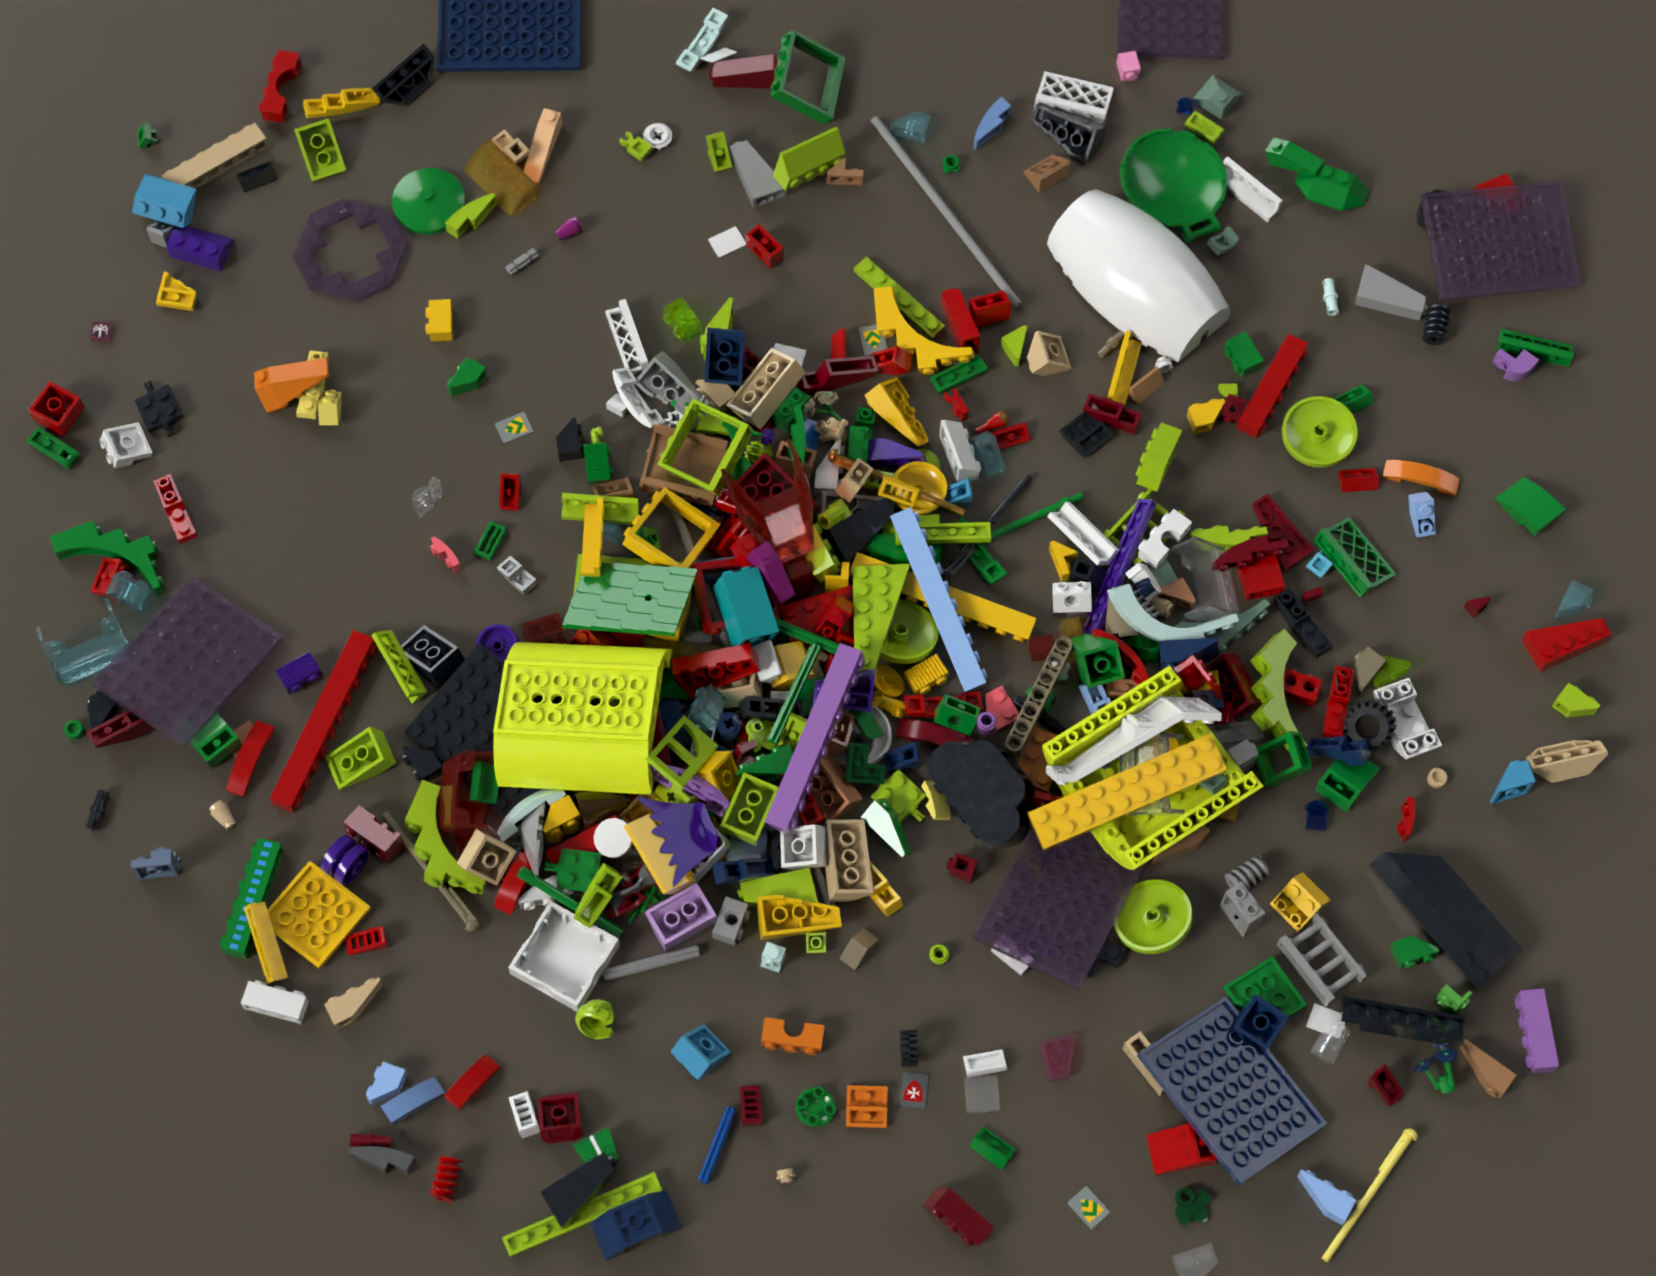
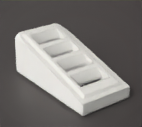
M526 1091L509 1097L521 1138L540 1133L539 1123L529 1092ZM523 1101H527V1103H525V1104H522V1105H519V1106H516V1105H515V1104H517V1103H520V1102H523ZM528 1108H529L528 1111H525V1112H522V1113H519V1114H518L519 1111H522V1110H525V1109H528ZM530 1116L532 1117V1118H530V1119H527V1120H524V1121H520L521 1119H524V1118H527V1117H530Z

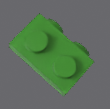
M1446 984L1434 1001L1443 1012L1446 1011L1448 1014H1455L1457 1012L1460 1015L1472 1001L1469 998L1472 992L1469 990L1463 997H1460Z

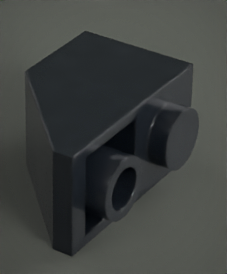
M576 417L572 418L556 436L559 462L582 459L581 452H584L583 441H579L582 429L581 424H577Z
M1077 557L1069 580L1073 582H1091V588L1099 591L1107 572L1095 563Z
M408 746L402 748L404 753L402 758L407 766L411 764L413 767L412 774L417 781L424 780L430 782L444 774L440 762L432 751Z

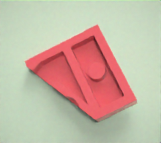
M1003 686L985 694L986 712L994 714L997 720L995 733L1014 724L1019 712Z

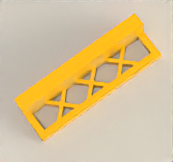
M1125 331L1107 399L1123 403L1124 408L1142 342L1130 339L1131 332Z
M598 498L597 504H585L581 576L601 577L605 513L603 498Z
M265 901L249 904L244 910L267 984L288 978Z

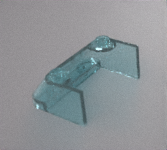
M108 598L104 600L111 616L104 618L100 624L103 634L67 649L61 640H52L46 643L40 628H35L44 652L58 681L62 685H72L130 659L132 655L131 648Z

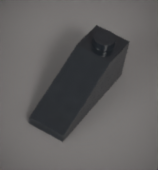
M746 696L739 702V718L745 722L753 718L761 721L769 720L775 722L785 700ZM797 701L792 713L801 717L802 701Z

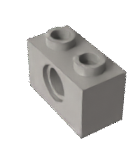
M725 897L712 931V937L735 946L737 940L740 941L744 929L741 928L743 923H747L751 911H748V904ZM731 918H734L738 921L735 925H729L727 923V921Z

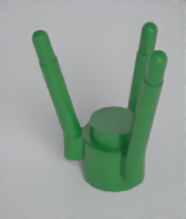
M657 886L647 889L645 895H648V898L632 913L627 924H631L640 909L641 913H644L650 901L654 903L663 902L666 900L667 895L663 894Z

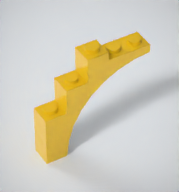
M893 287L874 288L878 333L883 337H892L896 334L898 347L910 355L916 353L920 373L932 375L934 372L939 371L938 364L946 366L951 365L952 362L968 363L970 360L975 359L972 347L956 348L943 346L918 334L903 318L897 305Z

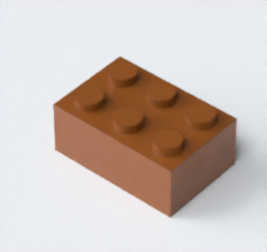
M1034 726L1018 765L1031 779L1035 790L1049 793L1054 780L1046 774V765L1048 764L1042 745L1057 735Z

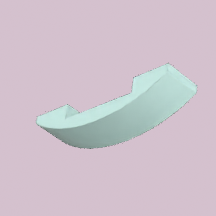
M712 8L704 20V26L687 50L684 49L676 61V65L692 72L703 61L700 58L706 56L713 47L728 19V15Z
M543 789L518 803L508 813L498 829L497 834L502 842L518 831L515 825L516 822L545 801L551 806L552 803L566 795L564 790Z

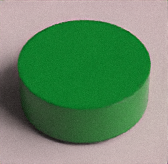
M70 720L65 724L64 733L70 740H78L84 735L85 729L80 721Z

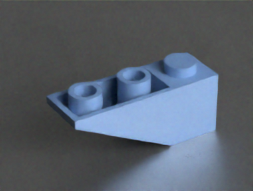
M1301 1169L1297 1177L1323 1215L1343 1225L1356 1199L1352 1198L1353 1195L1351 1193L1334 1188L1335 1186L1327 1180L1321 1181L1316 1178L1313 1172Z

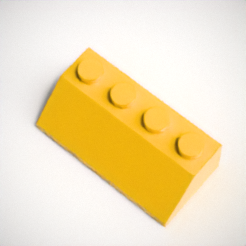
M648 814L624 825L623 827L663 894H677L695 882L693 878L694 873L690 870L673 887V878L677 864L669 866V862L674 853H660V848L667 838L659 837L651 832L662 822L651 819L649 815L652 814Z

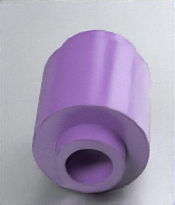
M990 712L981 713L977 719L979 733L984 736L994 734L997 728L995 715Z

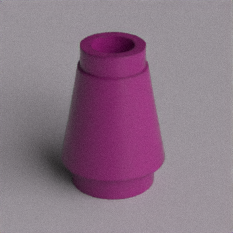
M576 216L570 217L555 233L561 241L580 233L583 227Z

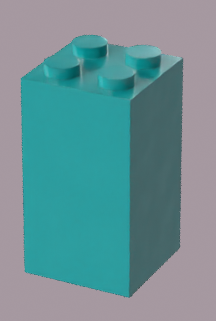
M747 566L737 572L733 570L724 572L713 586L731 645L737 646L750 643L753 647L772 640L779 632L759 568Z

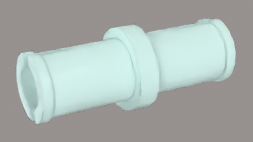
M1328 278L1322 282L1325 293L1323 299L1326 302L1327 314L1335 316L1339 313L1337 305L1338 294L1335 292L1334 279Z

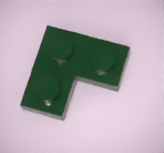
M848 742L845 770L846 782L884 785L886 765L867 763L869 744Z

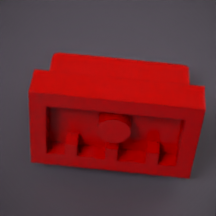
M1192 655L1174 668L1189 693L1206 682L1220 701L1223 700L1220 694L1222 692L1221 687L1216 682L1212 673L1208 672L1201 659L1197 661Z

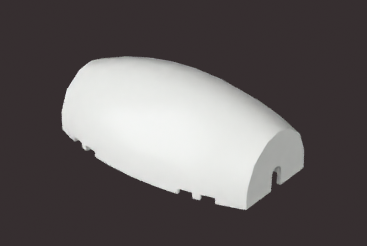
M1097 189L1086 192L1067 208L1049 235L1047 245L1056 262L1060 263L1065 276H1069L1073 282L1072 285L1082 297L1124 333L1125 331L1131 332V338L1134 336L1142 341V345L1153 347L1158 350L1157 353L1179 362L1200 344L1204 333L1206 337L1210 336L1229 319L1231 311L1222 293L1206 268L1192 251L1159 221L1118 197Z

